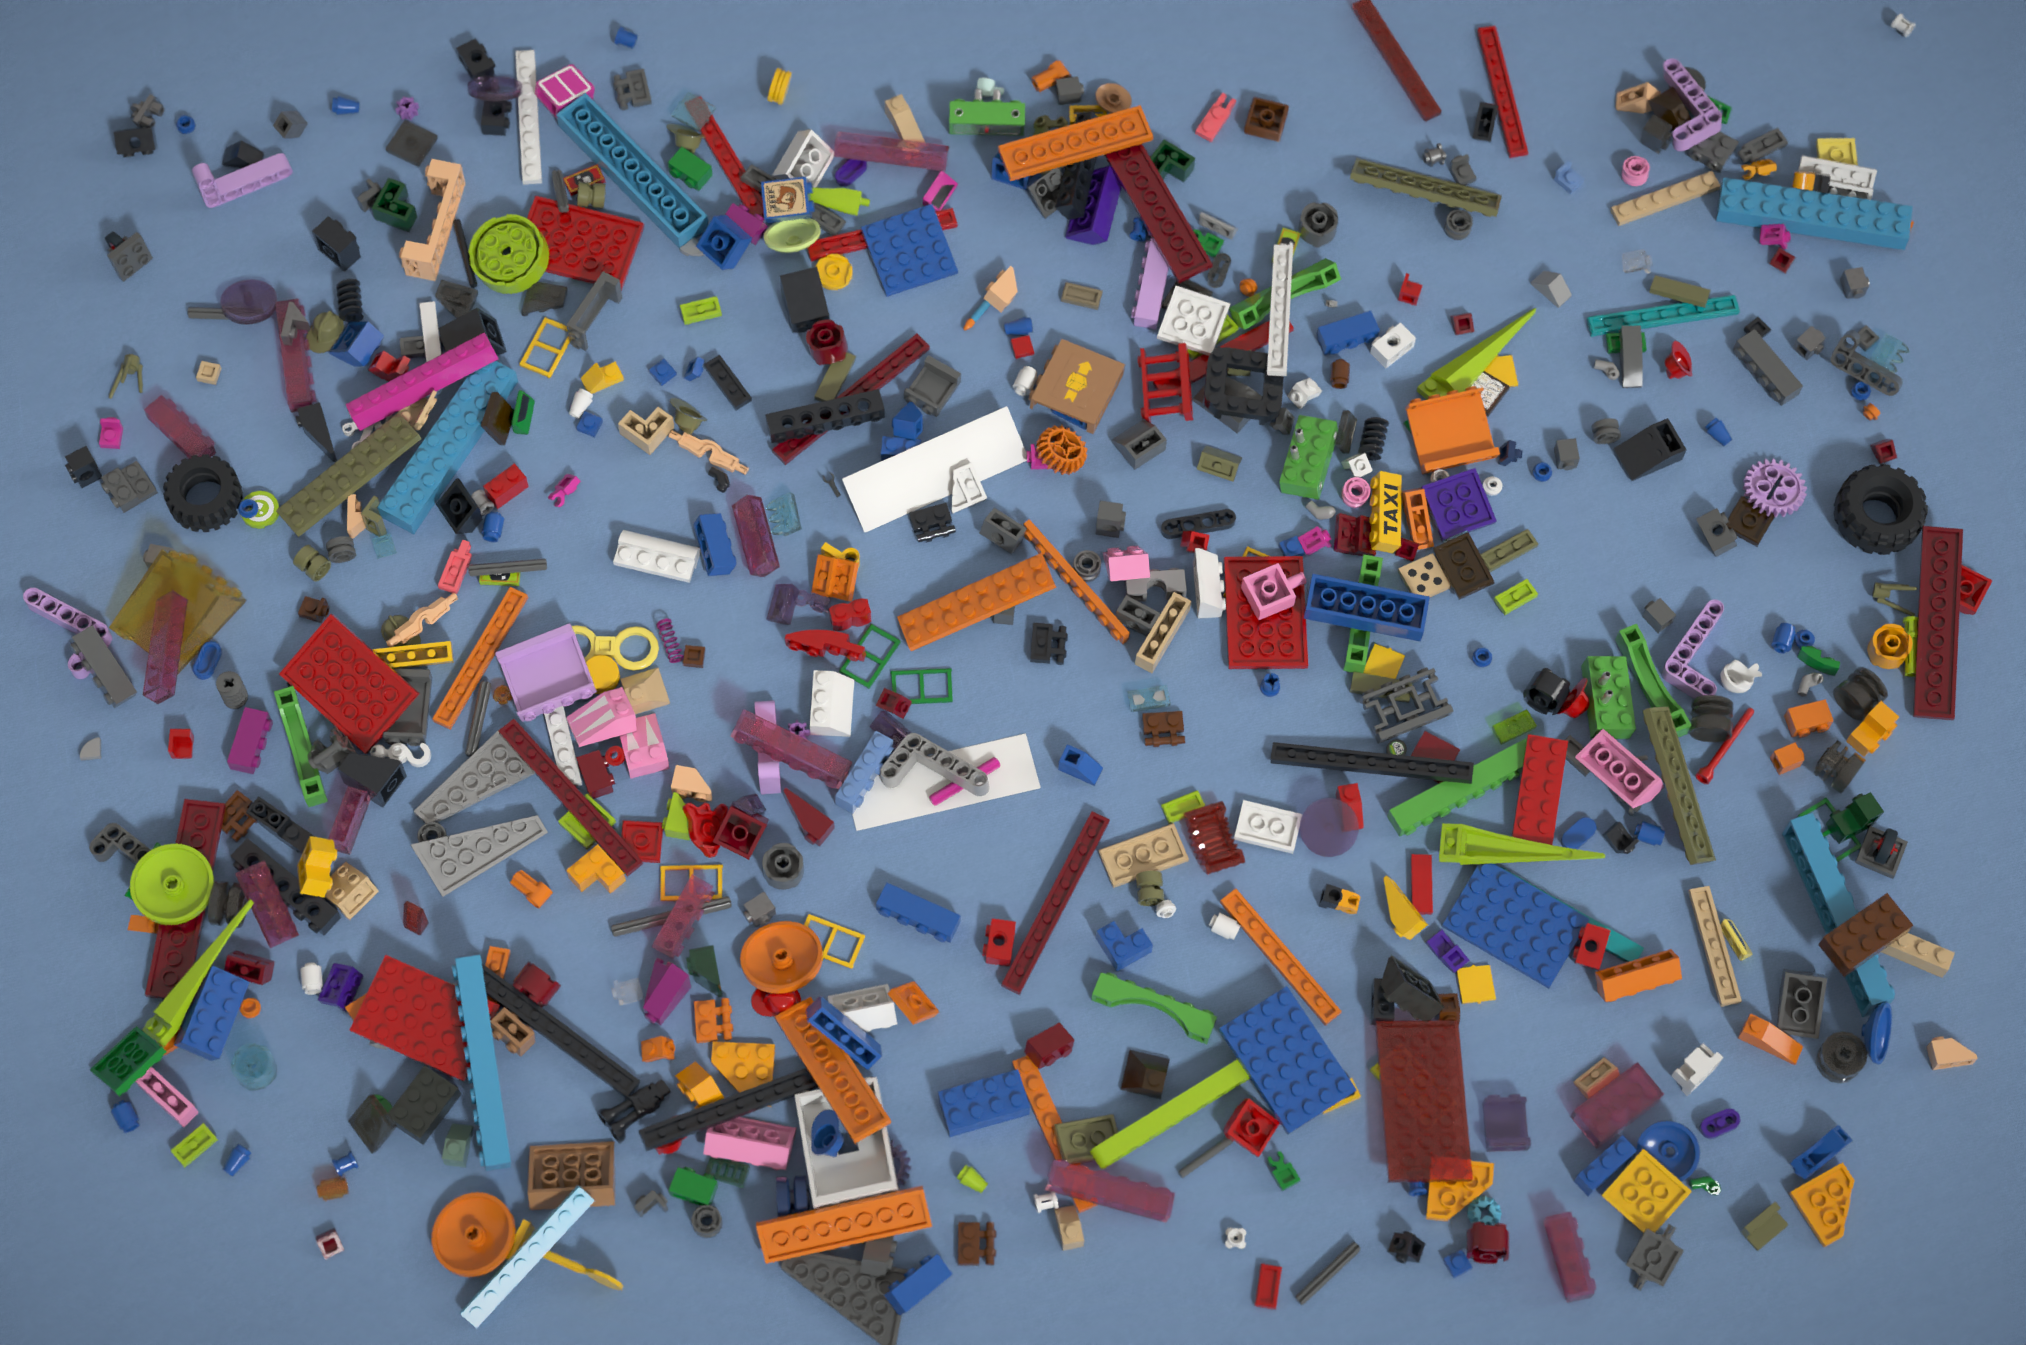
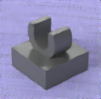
M1281 408L1278 417L1275 418L1276 422H1271L1270 425L1275 430L1279 429L1282 434H1290L1294 416L1287 408Z

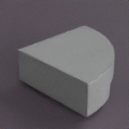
M695 237L680 248V252L686 256L700 257L705 255L696 247L698 241Z
M100 737L90 740L83 746L80 752L81 761L101 759Z

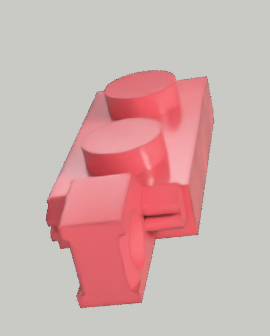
M462 540L459 549L451 551L438 583L439 589L458 594L471 561L472 554L469 553L471 549L469 541Z

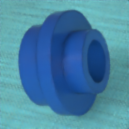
M186 115L181 116L176 123L177 130L182 134L191 133L196 126L194 119Z
M1857 382L1853 385L1851 393L1857 400H1866L1871 394V389L1866 383Z
M1538 463L1534 466L1532 473L1536 480L1544 482L1551 478L1552 469L1547 463ZM1539 471H1543L1545 475L1540 474Z
M245 499L240 503L238 510L242 517L252 518L257 515L259 507L254 500Z
M1800 630L1795 635V643L1799 648L1802 646H1813L1815 642V637L1809 630ZM1802 636L1807 637L1808 641L1803 640Z
M1478 648L1474 651L1472 660L1478 667H1487L1492 661V654L1486 648ZM1479 656H1483L1485 660H1480Z

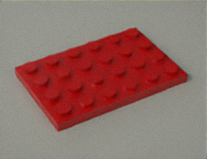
M535 196L527 219L537 227L547 242L549 261L545 272L595 284L602 272H605L620 280L622 291L645 227L644 223L569 204L568 212L561 213L558 209L557 201Z
M1303 556L1224 557L1228 669H1308L1306 619H1303L1305 612L1304 584L1293 588L1296 595L1294 606L1259 621L1241 588L1244 577L1279 563L1286 578L1300 572L1304 574Z
M330 614L279 673L282 678L291 686H294L295 690L365 754L371 751L372 747L383 737V732H387L420 694L334 614Z
M385 955L349 1031L465 1082L468 1075L467 1068L471 1067L470 1062L466 1063L464 1047H468L467 1042L462 1040L461 1027L465 1026L464 1021L460 1022L458 1006H461L462 1003L457 1001L455 985ZM487 1000L491 1021L496 1016L500 1005Z

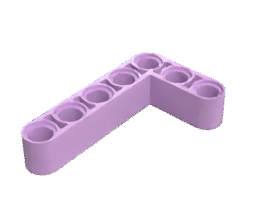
M1667 59L1664 62V79L1670 87H1674L1681 101L1695 117L1673 131V148L1677 151H1685L1718 133L1721 130L1722 114L1677 59Z
M282 153L217 179H214L206 163L198 164L192 169L198 190L208 208L219 206L285 179L293 172L285 154Z
M29 588L24 592L23 599L31 611L75 634L93 625L98 634L105 633L101 638L107 647L110 645L112 635L104 623L37 588ZM38 597L36 601L31 602L33 598ZM55 606L53 610L47 611L49 607ZM67 615H72L69 619L64 620ZM88 624L86 628H81L82 625ZM73 653L68 661V667L76 679H84L90 674V671L87 672L83 666L81 669L75 670L78 665H82V659L79 654L75 655Z
M1714 599L1710 600L1662 670V677L1666 682L1702 704H1708L1712 701L1717 687L1714 682L1687 665L1715 627L1724 611L1723 603ZM1710 609L1715 610L1717 614L1712 613ZM1699 624H1704L1707 628H1702ZM1689 639H1694L1697 643H1692ZM1679 653L1684 654L1687 658L1680 657ZM1668 668L1674 669L1676 673L1670 672ZM1685 679H1690L1693 684L1687 683ZM1702 690H1707L1710 694H1704Z
M775 700L755 702L760 793L761 795L781 793Z

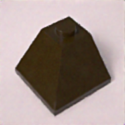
M1674 87L1667 89L1648 101L1665 134L1692 120Z
M1129 1050L1120 1090L1161 1099L1170 1059Z

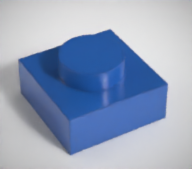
M696 357L691 360L684 379L691 382L695 378H699L704 370L702 367L704 359Z
M665 359L649 369V373L661 386L677 375L676 371Z
M584 412L576 427L577 431L595 438L603 419Z
M1297 536L1279 542L1278 546L1283 556L1305 555V551Z
M1462 1249L1443 1259L1453 1279L1473 1268Z

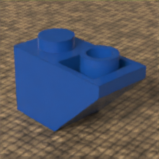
M908 402L893 417L891 423L893 436L915 440L923 432V414L913 402Z
M1067 744L1059 760L1058 770L1095 786L1103 767L1086 752Z

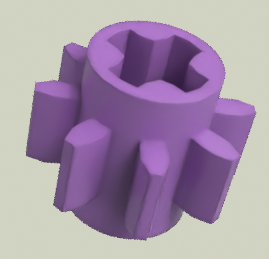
M403 97L400 101L396 102L397 108L395 110L398 115H401L402 120L409 119L411 121L414 116H418L417 109H419L418 102L414 103L413 97Z
M798 720L793 724L788 723L789 730L785 731V736L789 737V744L793 742L799 746L802 742L807 743L805 736L810 735V730H805L807 727L806 723L801 724Z

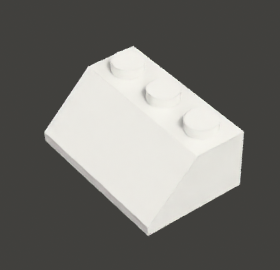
M798 131L772 176L777 180L807 177L809 182H812L813 188H816L836 153L814 131Z
M1195 548L1193 572L1198 618L1221 617L1222 610H1226L1225 598L1221 597V592H1224V581L1220 580L1219 574H1222V562H1218V555Z
M814 670L810 735L851 737L854 679L834 671Z
M888 984L827 996L829 1003L865 1032L877 1028H889L897 1024L894 1002L887 994L890 991Z

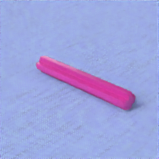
M993 757L976 768L988 775L1000 768L1001 765L998 759ZM952 782L930 795L929 799L934 806H937L964 788Z

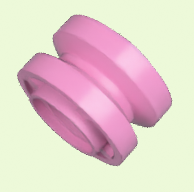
M1639 156L1627 158L1623 164L1621 174L1623 181L1630 186L1643 185L1648 179L1650 169L1648 161Z
M1359 477L1347 480L1341 491L1343 502L1352 508L1363 506L1370 496L1369 484ZM1351 490H1358L1360 492V495H1353Z

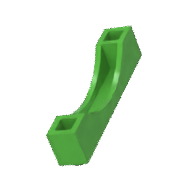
M1325 258L1292 275L1290 299L1314 290L1326 288L1342 280L1336 263ZM1272 286L1229 308L1232 319L1238 327L1245 330L1260 322L1270 312Z
M1363 555L1358 583L1378 586L1383 558ZM1350 628L1343 671L1352 673L1364 672L1369 647V631Z
M1634 624L1619 630L1615 641L1623 656H1626L1627 663L1651 708L1669 707L1678 738L1687 735L1692 725L1683 708L1672 698L1661 681L1651 659L1646 640L1638 625Z
M291 686L274 691L308 808L326 803L328 799L320 771L317 768L314 769L308 762V753L311 751L312 744L295 688Z
M1101 972L1092 993V1001L1110 1008L1124 1004H1142L1163 1011L1181 1026L1188 1038L1204 1044H1208L1217 1016H1214V1013L1209 1010L1203 1009L1201 1011L1194 1008L1195 1006L1191 1003H1180L1175 1001V998L1170 995L1162 996L1149 987L1141 988L1135 982L1120 980L1116 975L1109 972L1106 974Z

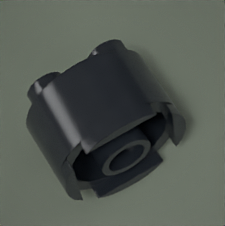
M1543 668L1534 674L1523 692V697H1527L1529 700L1527 704L1535 711L1545 715L1548 712L1556 715L1570 694V682L1560 678L1550 669Z

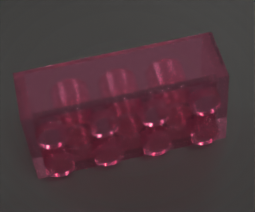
M1637 1062L1577 1107L1570 1117L1596 1149H1598L1660 1102L1665 1094Z

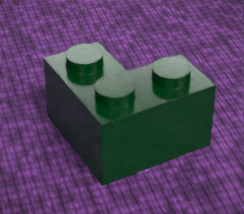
M1165 139L1150 157L1162 179L1167 174H1170L1184 183L1195 166V157Z
M388 177L372 207L375 220L410 232L417 219V213L414 205L405 202L408 197L405 183Z
M1871 792L1865 795L1862 793L1858 794L1852 799L1853 802L1845 807V810L1840 811L1838 809L1829 815L1830 819L1827 821L1826 826L1838 844L1864 832L1869 826H1873L1884 813Z

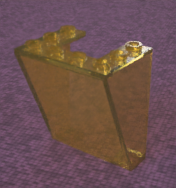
M162 549L109 628L121 638L132 640L156 658L153 662L165 672L178 675L199 653L203 644L209 642L247 600L241 596L243 593L235 587H229L227 585L228 581L223 577H216L212 574L213 570L204 564L200 565L197 562L198 558L190 553L187 555L182 551L178 553L173 549L170 551Z

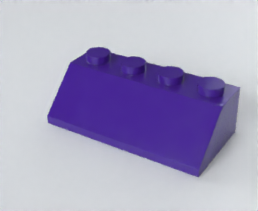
M1106 166L1093 171L1084 217L1069 220L1065 235L1066 239L1091 245L1107 242L1122 185L1113 172L1112 167Z

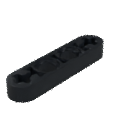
M1223 509L1168 519L1161 525V534L1166 539L1181 538L1183 531L1209 533L1230 529L1235 525L1236 515L1230 509ZM1224 516H1227L1230 522H1226ZM1209 518L1213 521V525L1205 526L1202 521ZM1186 522H1191L1194 524V528L1187 530L1183 525ZM1167 526H1170L1173 532H1169Z

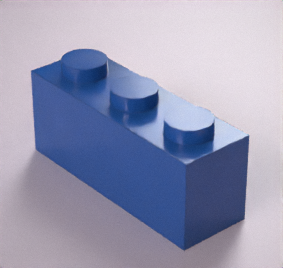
M1368 311L1320 326L1317 329L1316 337L1324 355H1334L1346 348L1353 349L1365 342L1372 343L1378 337L1380 329L1372 311Z
M721 513L699 515L693 526L707 575H729L736 566V557L732 553L731 540L726 532V523L723 521Z
M1622 1135L1581 1171L1574 1182L1589 1197L1635 1155L1637 1150Z
M928 1254L919 1261L921 1265L917 1269L912 1267L903 1274L905 1278L902 1281L896 1280L887 1287L889 1291L884 1296L898 1315L909 1311L953 1275L938 1254L932 1257Z

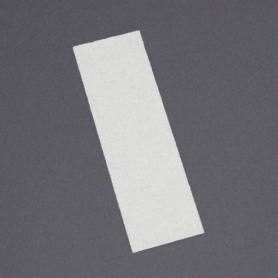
M1006 406L847 476L842 480L862 528L866 533L909 512H913L951 495L953 471L955 469L972 463L979 480L982 481L1027 461V453L1009 409Z
M1026 734L948 751L974 767L980 766L993 757L998 759L1001 766L987 775L989 791L984 796H976L963 789L937 806H934L929 796L952 783V781L919 762L915 763L901 783L895 788L886 787L883 784L881 774L877 775L872 789L864 795L862 805L859 808L857 807L852 814L856 831L1041 788ZM843 775V780H844V781H845V779L847 778L848 775Z

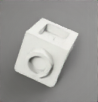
M1365 453L1356 454L1341 462L1344 469H1351L1354 477L1360 478L1372 472Z

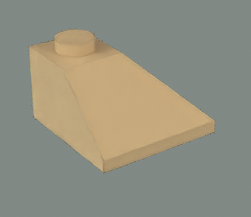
M658 667L620 679L635 714L670 704Z

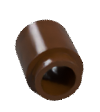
M1337 359L1331 363L1330 382L1335 389L1346 388L1349 383L1350 364L1344 359Z

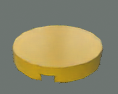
M829 254L827 257L821 258L815 266L818 268L822 287L828 290L842 289L852 279V265L842 255Z

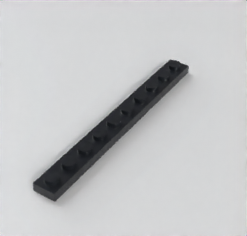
M1273 742L1270 759L1272 764L1472 784L1474 769L1473 762Z
M482 964L486 994L508 1011L516 1014L520 1020L621 1095L627 1097L633 1093L640 1084L639 1079Z
M807 1068L645 1127L640 1129L638 1133L645 1150L649 1151L789 1099L803 1091L816 1089L818 1086Z

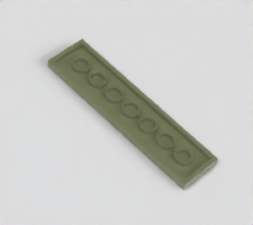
M1356 158L1350 179L1356 183H1367L1375 188L1390 189L1394 193L1402 192L1414 198L1421 197L1430 202L1445 203L1449 207L1464 208L1468 212H1480L1487 217H1497L1502 198L1500 194Z
M398 412L280 506L276 512L298 537L346 500L348 496L356 492L422 438Z
M1669 707L1647 708L1643 710L1644 723L1648 727L1649 739L1655 749V758L1662 772V781L1667 788V797L1674 811V820L1679 827V836L1686 850V859L1690 865L1716 861Z

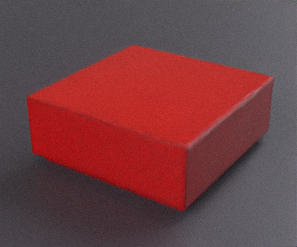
M1030 335L1011 339L1015 359L1034 355Z

